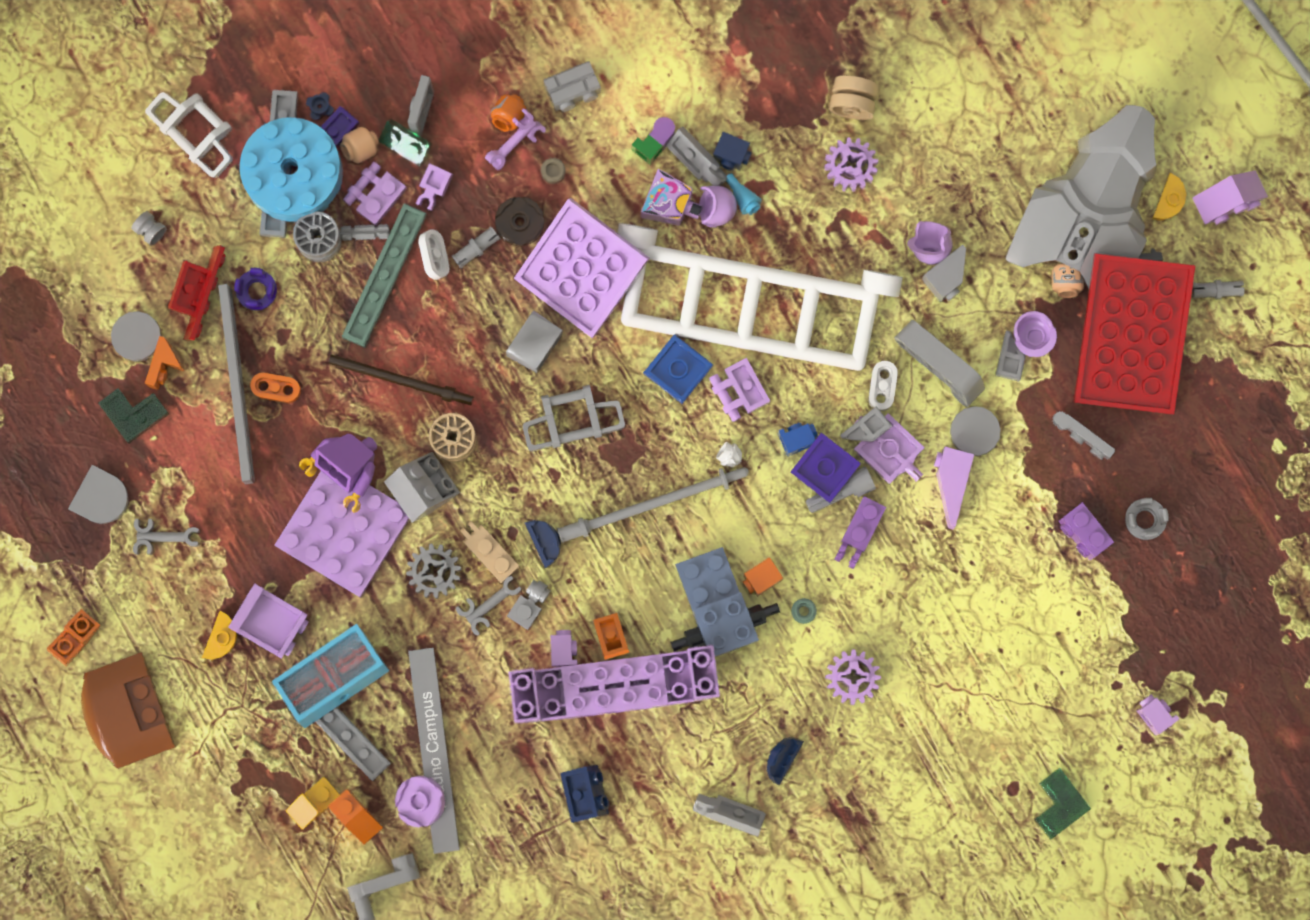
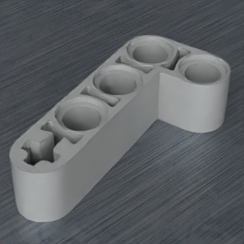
M911 320L894 337L895 341L906 352L949 386L953 396L965 407H968L985 390L981 376L916 321Z

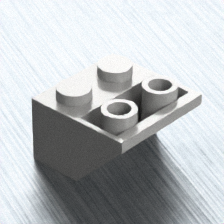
M433 452L400 466L384 481L412 523L429 515L460 493Z

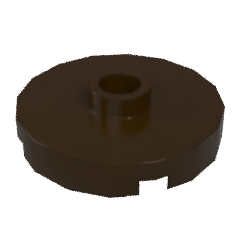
M526 197L509 198L501 204L495 217L497 233L502 240L510 245L520 247L530 245L536 241L543 232L545 223L543 212L539 205ZM523 219L525 222L522 226H517L515 224L516 220Z

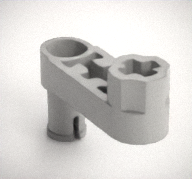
M413 853L391 860L395 872L347 887L351 903L354 902L359 920L376 919L369 900L372 893L421 878Z

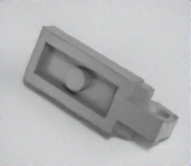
M684 127L679 128L666 147L698 180L703 179L705 182L709 181L712 185L721 186L727 180V176L720 169L719 163Z
M698 794L693 806V811L707 818L757 837L766 815L765 812L720 795L717 798H710Z

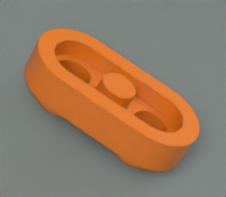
M258 373L252 378L250 383L253 394L261 399L293 403L301 394L299 383L291 377ZM268 383V389L262 391L260 390V385ZM287 387L293 388V392L290 395L284 393Z

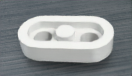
M433 229L422 233L419 237V246L424 269L427 275L434 280L443 278L448 275L450 269L443 237L438 231Z
M889 361L877 363L873 368L868 401L873 409L877 406L880 411L889 409L893 404L898 372L896 366ZM887 371L889 377L887 379L881 378L880 372ZM878 395H883L885 397V402L879 403L876 400V397Z

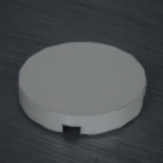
M139 311L128 312L121 316L113 325L111 341L116 352L125 359L134 362L144 361L154 355L159 336H162L157 321L150 315Z
M973 406L963 409L955 416L951 423L950 434L952 443L957 450L974 454V456H982L995 448L1000 439L1001 429L998 419L992 412L983 407Z

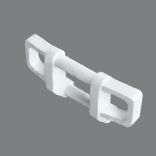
M162 92L147 107L146 114L160 127V130L165 135H169L190 155L189 159L194 164L197 163L210 177L217 178L232 162V156L219 141L232 130V126L228 122H223L203 102V98L198 93L180 104L169 94ZM166 99L177 109L163 123L155 115V109ZM195 108L216 128L206 136L197 148L175 128ZM215 145L224 156V160L213 171L201 159Z

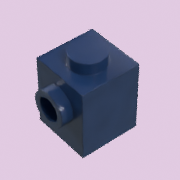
M722 132L713 153V158L721 163V167L727 170L734 171L736 169L740 171L742 165L747 166L751 158L752 151H749L750 142Z

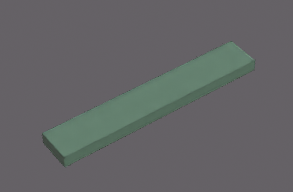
M403 204L343 332V339L361 347H366L427 213Z

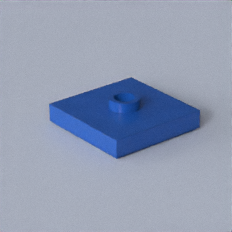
M674 334L643 374L683 404L711 370L713 364Z

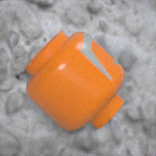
M515 94L500 96L490 112L494 126L505 132L516 130L518 127L513 123L512 119L516 118L518 121H521L524 118L525 114L521 111L523 108L526 109L523 99Z

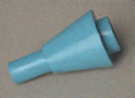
M732 173L728 174L726 182L733 190L741 213L743 215H752L757 212L761 207L762 199L743 184H740Z

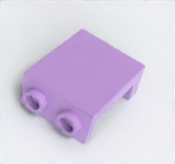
M254 584L228 628L282 658L284 654L289 656L296 644L292 641L297 632L299 634L303 633L309 621L305 619L307 617L306 613Z

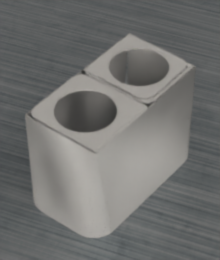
M533 311L508 347L506 356L538 373L562 337L563 330Z

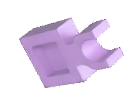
M429 163L419 185L426 190L419 196L416 204L421 206L423 200L428 198L430 204L427 209L433 211L436 203V194L444 196L453 174Z

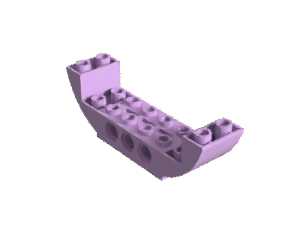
M713 645L688 648L687 651L572 666L508 671L515 723L573 719L666 707L720 697Z

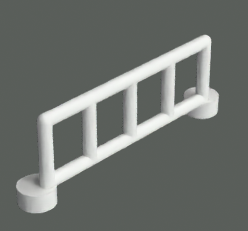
M619 223L617 233L650 258L649 260L690 267L680 321L637 313L646 269L645 264L625 294L621 322L628 327L669 335L675 334L680 337L860 371L866 364L879 294L899 297L903 277L863 270L861 285L655 246L658 230ZM705 271L747 278L737 332L695 324ZM762 281L805 289L795 343L752 335ZM820 293L863 301L852 354L809 346Z

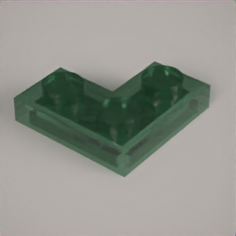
M118 388L98 403L129 444L169 415L154 393L133 407Z
M1060 768L1038 783L1054 803L1034 819L1050 840L1091 809Z

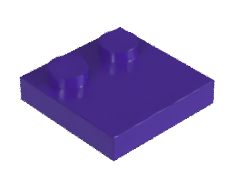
M821 432L790 472L831 503L861 463Z

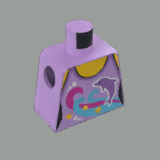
M658 169L643 205L641 218L680 225L684 215L698 219L703 205L690 201L693 193L691 187Z

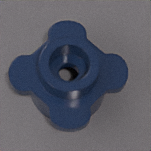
M323 92L306 100V105L310 107V116L313 120H319L321 116L333 114L334 108L330 106L328 101L330 97L327 93Z

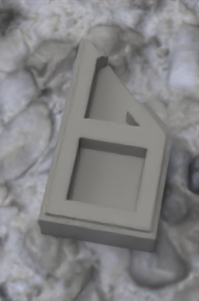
M1007 330L1004 334L995 376L1019 382L1026 356L1018 349L1011 332Z

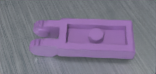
M865 496L862 498L834 560L840 562L849 545L857 549L854 556L851 557L848 566L854 569L886 509L885 506Z

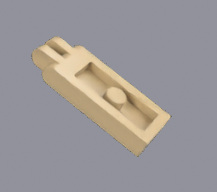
M472 521L468 522L467 525L473 532L469 534L464 527L460 530L466 537L463 543L502 584L520 566L482 525L477 528Z

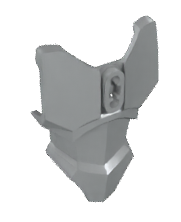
M1126 105L1103 126L1078 140L1079 153L1064 176L1047 180L1042 187L1034 189L1007 252L1006 260L1008 262L1026 267L1040 262L1057 260L1080 271L1089 289L1094 253L1139 258L1147 239L1144 235L1145 224L1137 207L1145 183L1155 177L1157 167L1154 149L1155 118L1148 110L1140 106ZM1085 227L1089 233L1086 237L1082 238L1080 237L1079 230ZM1071 250H1076L1078 254L1075 260H1071L1068 257V253Z

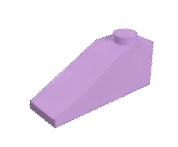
M944 447L942 453L937 452L934 466L938 467L936 475L947 527L953 530L956 527L974 454Z

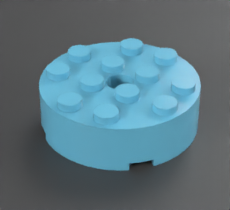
M287 117L264 124L248 139L240 158V176L249 197L259 209L278 220L296 222L300 217L315 211L323 212L329 207L336 194H338L342 184V162L333 140L321 127L305 119ZM291 165L298 167L294 174H286L287 169Z

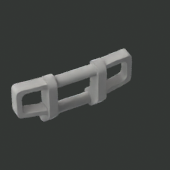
M590 385L582 386L583 389L551 397L548 395L541 396L545 416L523 424L528 450L533 452L550 447L558 448L563 443L592 436L598 438L602 437L603 434L624 429L625 422L619 401L594 403ZM585 399L592 426L558 435L551 407ZM615 407L620 421L619 424L600 429L596 409ZM547 421L552 441L537 445L531 444L528 429Z

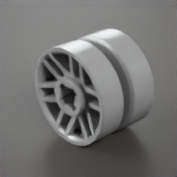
M315 211L300 217L294 226L293 238L301 254L308 260L325 262L335 257L342 245L341 232L334 219L328 214Z

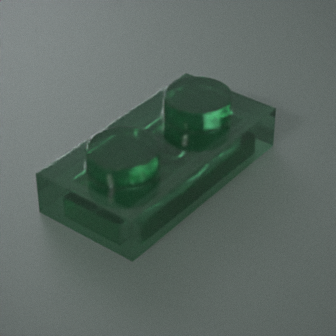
M391 118L386 122L378 140L381 144L419 167L424 163L432 145L429 141Z

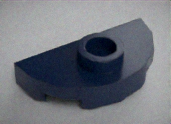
M532 520L524 522L544 567H549L560 554L561 541L558 532L545 521Z
M795 737L784 738L771 750L767 760V773L773 783L781 784L804 741Z

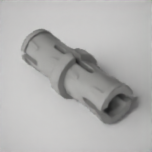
M490 226L489 229L474 240L471 238L468 241L469 244L452 255V258L462 269L464 265L476 256H482L484 254L483 251L497 240H500V237Z
M1215 280L1211 283H1193L1192 292L1194 293H1192V298L1214 297L1216 300L1227 296H1244V287L1241 288V286H1244L1243 280L1231 282Z

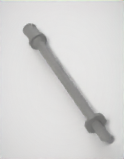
M1242 0L1310 88L1309 70L1254 0Z
M743 467L724 474L723 469L720 468L719 476L591 520L579 518L578 522L557 528L561 542L564 543L584 536V538L588 537V534L593 529L723 485L725 490H729L728 483L748 476L749 470Z

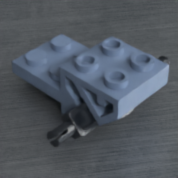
M723 547L675 564L697 627L685 631V637L670 641L674 652L687 646L695 648L713 645L714 656L723 655L758 642L759 639L754 627L766 623V617L781 613L777 603L764 608L760 604L750 608L746 607Z

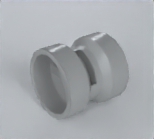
M148 211L142 213L135 220L131 228L137 235L141 234L144 236V241L150 246L156 244L167 230L161 222L156 223L154 216Z

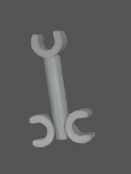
M135 519L134 527L138 531L137 542L133 546V552L136 555H139V549L142 545H146L147 554L152 555L154 548L150 542H186L191 547L200 546L199 542H192L190 540L192 533H200L198 528L191 527L185 532H151L154 529V521L152 519H148V526L144 529L140 527V519Z
M512 576L505 579L503 588L476 609L474 602L469 598L466 599L470 605V609L467 612H463L458 606L456 607L457 613L465 617L471 624L472 632L476 636L480 635L476 629L478 623L482 622L488 628L490 627L489 621L483 618V615L507 596H515L521 592L520 586L515 590L508 588V584L514 580Z

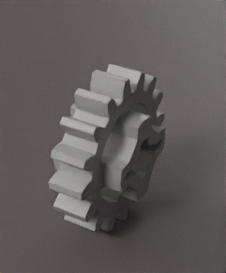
M430 544L427 551L421 546V554L413 553L412 556L415 561L407 563L412 568V571L406 572V575L413 577L409 584L411 586L418 585L415 590L416 593L424 590L425 598H428L430 593H433L435 599H438L440 592L448 596L447 589L449 587L453 590L456 589L453 581L461 580L456 575V572L462 570L460 566H455V563L459 561L458 557H450L453 552L451 549L443 552L444 546L441 544L438 549H435L433 544ZM431 555L442 556L445 560H433ZM423 560V570L417 574L418 566ZM433 565L435 568L440 567L437 571V577H434L432 574L428 575L431 572L430 567ZM451 568L450 577L445 583V572ZM430 581L435 583L437 588H430L422 583Z

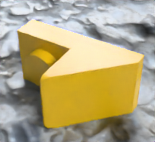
M323 777L305 794L302 793L286 812L304 830L328 808V805L340 796V793L326 777Z

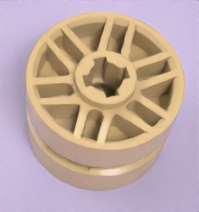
M856 76L836 77L833 86L834 95L831 96L829 110L845 118L856 120L872 119L876 105L873 101L877 99L878 84Z
M457 413L444 414L433 422L429 431L430 444L436 455L444 461L451 463L464 461L472 455L476 448L477 436L471 422L463 415ZM451 434L457 436L455 442L449 440Z

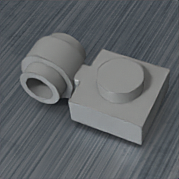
M533 580L526 590V593L529 594V599L527 600L520 595L507 617L529 630L542 611L535 604L537 602L544 603L551 592L547 589L548 586L540 580L538 582Z

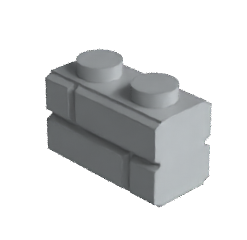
M589 61L544 79L545 89L555 111L560 109L562 112L569 111L575 107V103L582 100L585 103L593 101L598 97L597 94L601 93L599 82Z

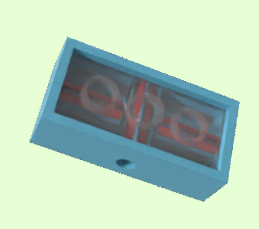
M355 624L274 679L272 683L297 722L302 727L307 728L389 672V669L363 630Z

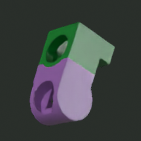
M667 117L657 119L653 130L644 141L637 138L632 143V151L651 165L675 134L674 122Z

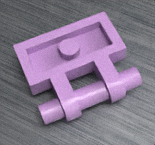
M373 162L368 169L365 168L362 171V176L357 183L349 187L347 190L348 194L344 197L343 201L351 206L357 199L361 204L356 211L373 225L377 226L407 188L388 172L381 179L378 178L376 174L381 167ZM371 182L375 187L366 196L362 191Z
M747 358L724 369L728 379L721 381L718 374L709 378L713 385L711 389L715 395L719 396L724 405L722 409L726 415L729 414L732 422L741 418L737 410L738 408L744 406L749 414L770 403ZM732 386L739 397L732 401L727 392V389Z

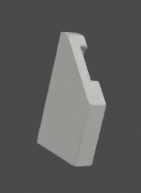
M876 406L840 436L846 440L874 442L888 431L892 425Z

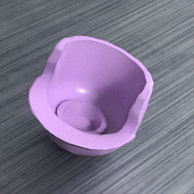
M701 186V190L704 191L699 203L703 205L700 213L702 224L707 227L716 228L731 221L737 210L734 194L722 186Z
M920 221L915 228V237L908 240L907 245L919 261L929 265L938 264L951 253L953 247L951 230L936 222Z
M1029 311L1022 314L1015 322L1013 328L1015 344L1023 354L1030 357H1041L1050 352L1055 346L1057 340L1056 329L1052 321L1044 313Z

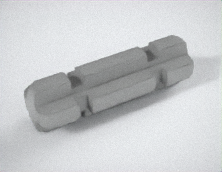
M380 224L378 227H375V225H357L354 228L351 226L341 227L342 240H352V238L367 240L376 239V237L387 239L390 234L387 224Z

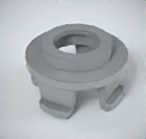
M1142 498L1135 501L1129 506L1125 514L1127 529L1133 536L1142 540L1158 537L1164 531L1169 521L1167 508H1163L1160 503L1152 500V498ZM1141 511H1148L1154 517V523L1148 529L1140 528L1137 525L1136 516Z

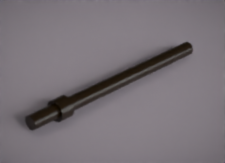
M332 354L329 358L328 364L442 397V400L452 403V401L471 406L474 400V396L458 392L453 387L445 386L444 388Z

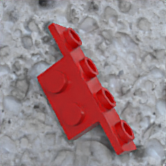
M219 245L213 248L207 268L188 261H183L168 308L191 316L183 338L187 342L194 341L202 331L203 325L200 322L203 314L205 315L210 307L208 298L210 292L216 288L218 268L223 266L226 258L224 246Z

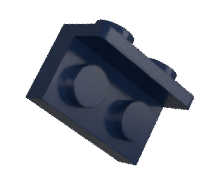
M598 765L560 773L571 823L609 814V801L604 793L603 775Z

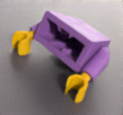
M352 434L326 438L310 454L311 458L302 459L299 466L302 470H305L310 465L305 471L308 477L315 475L317 468H319L347 493L353 491V495L347 496L343 504L347 508L350 502L355 501L352 512L356 513L361 507L359 498L364 496L375 471L373 463L375 455L373 451L377 449V444L371 437L359 441Z

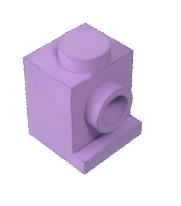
M571 630L556 631V635H551L552 667L578 665L577 660H572V656H577V640H572Z
M1152 694L1140 702L1142 707L1137 710L1154 735L1161 734L1179 720L1177 715L1171 716L1169 714L1171 709L1163 699L1159 701Z

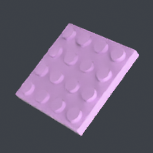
M569 198L514 279L593 338L650 258L572 198Z
M320 471L274 546L361 598L408 523L409 518L397 501L370 485L364 496L359 498L360 510L353 513L352 508L355 505V501L350 502L347 508L344 507L343 501L347 496H352L354 492L347 493L325 473Z

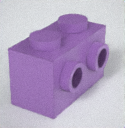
M1083 502L1059 520L1061 530L1068 538L1071 537L1077 544V550L1084 558L1087 557L1091 560L1114 543Z

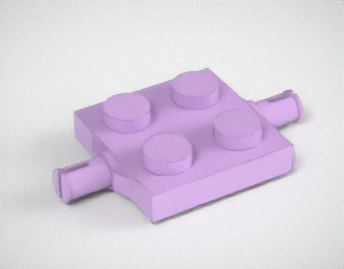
M888 413L885 417L892 427L874 442L861 441L853 451L889 485L898 475L905 473V471L917 482L923 473L913 463L916 456L925 447Z

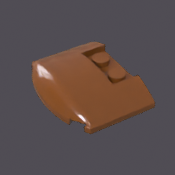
M143 652L84 673L81 703L86 727L98 750L114 764L113 766L119 769L176 747Z

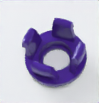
M250 268V271L244 273L235 281L236 296L239 302L247 309L263 310L269 307L276 298V282L269 273L261 268ZM259 282L266 287V294L260 300H254L248 294V289L253 283Z

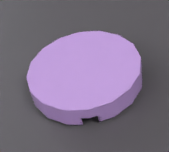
M416 776L404 781L397 790L395 805L398 808L400 818L408 825L414 827L430 826L436 822L442 815L445 806L444 792L440 785L432 778L426 776Z

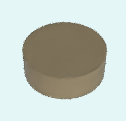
M550 158L542 164L541 175L544 181L549 184H557L564 179L566 170L562 161Z

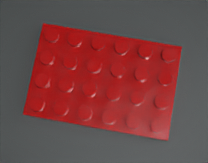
M1094 253L1074 403L1174 415L1195 265Z

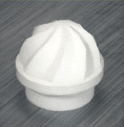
M725 442L718 451L716 459L721 461L720 464L723 466L734 467L741 462L742 452L735 443Z

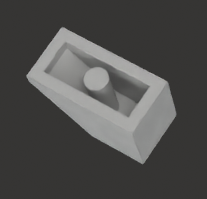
M964 245L960 246L929 270L922 278V281L940 303L944 299L950 301L960 293L958 289L963 282L966 254Z

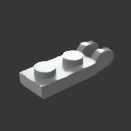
M1059 411L1053 415V424L1059 430H1069L1071 432L1070 437L1080 445L1085 442L1092 448L1090 452L1100 460L1104 457L1108 460L1114 454V448L1068 414L1066 415L1063 411Z

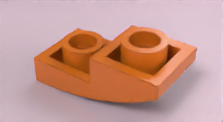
M81 609L64 626V631L47 647V651L67 667L93 637L100 624Z

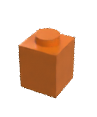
M769 557L744 573L746 580L743 581V584L750 594L755 593L758 597L781 582L783 577Z

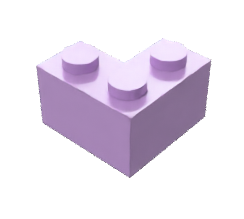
M1256 170L1231 175L1192 198L1204 224L1215 222L1216 225H1219L1229 220L1228 215L1233 212L1239 214L1245 210L1251 211L1261 206L1260 201L1267 198L1268 195Z

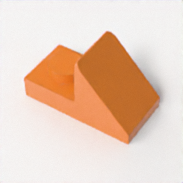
M159 336L145 381L149 388L159 390L160 385H164L168 373L165 370L166 367L185 371L170 343L162 336Z
M617 613L593 620L605 660L629 653Z

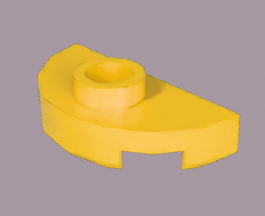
M1171 172L1168 175L1152 219L1163 221L1174 217L1185 204V186L1179 177Z
M222 611L219 612L202 656L203 659L215 660L230 653L236 644L237 632L228 628L232 619Z

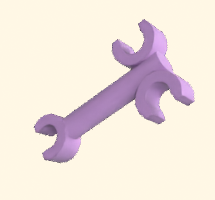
M523 108L521 110L525 114L521 121H518L516 118L512 119L519 129L498 151L492 150L485 156L486 160L497 170L504 166L505 157L526 135L533 142H536L537 139L534 137V133L537 130H541L543 133L546 132L545 127L540 122L533 121V115L527 109Z

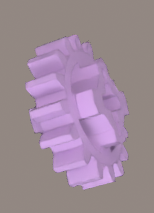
M847 137L846 144L838 140V148L830 147L829 151L832 155H826L825 160L830 163L825 164L824 170L831 171L827 178L828 180L835 179L834 187L842 184V191H845L847 186H849L852 192H855L858 185L861 189H865V181L868 183L873 182L871 175L877 174L878 169L873 166L878 165V159H872L876 152L875 150H867L868 142L862 146L860 145V138H857L856 142L852 143L851 138ZM840 155L842 162L835 167V159ZM848 161H850L851 164L856 163L854 169L852 166H846ZM865 163H867L868 168L866 173L863 175L861 167L864 166ZM843 176L850 177L852 180L843 178Z
M852 650L850 656H848L843 651L841 652L842 659L840 660L835 656L833 658L835 666L828 665L827 667L832 671L831 674L825 676V679L832 682L827 686V689L834 688L835 692L832 696H842L841 703H844L846 699H850L851 705L855 704L856 699H859L861 704L865 703L864 696L872 698L871 689H879V686L874 684L875 681L881 679V676L875 675V671L879 669V666L872 667L871 663L874 658L864 659L865 652L856 656V651ZM848 661V668L844 672H837L840 665ZM859 662L865 665L869 673L863 672L859 668ZM851 671H855L856 676L864 678L856 680L855 684H851L850 679L842 677L851 674ZM837 682H842L848 688V693L844 692ZM862 683H869L868 687L858 694V686Z

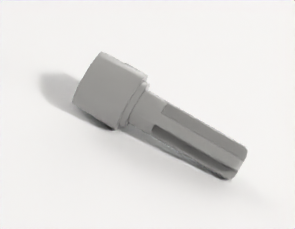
M865 466L853 473L831 503L818 494L807 499L806 505L809 511L814 513L854 494V496L860 497L875 490L876 487Z

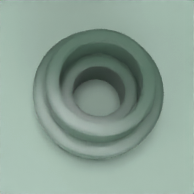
M805 598L797 600L791 609L792 617L801 624L813 621L817 613L815 604ZM806 607L809 611L808 615L802 616L799 613V609Z

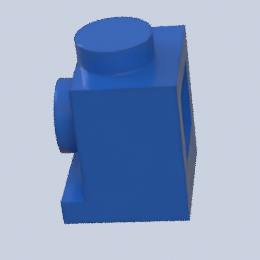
M801 422L787 428L789 431L785 433L784 429L778 431V437L787 457L809 448L815 441V438L818 437L813 423L803 426Z

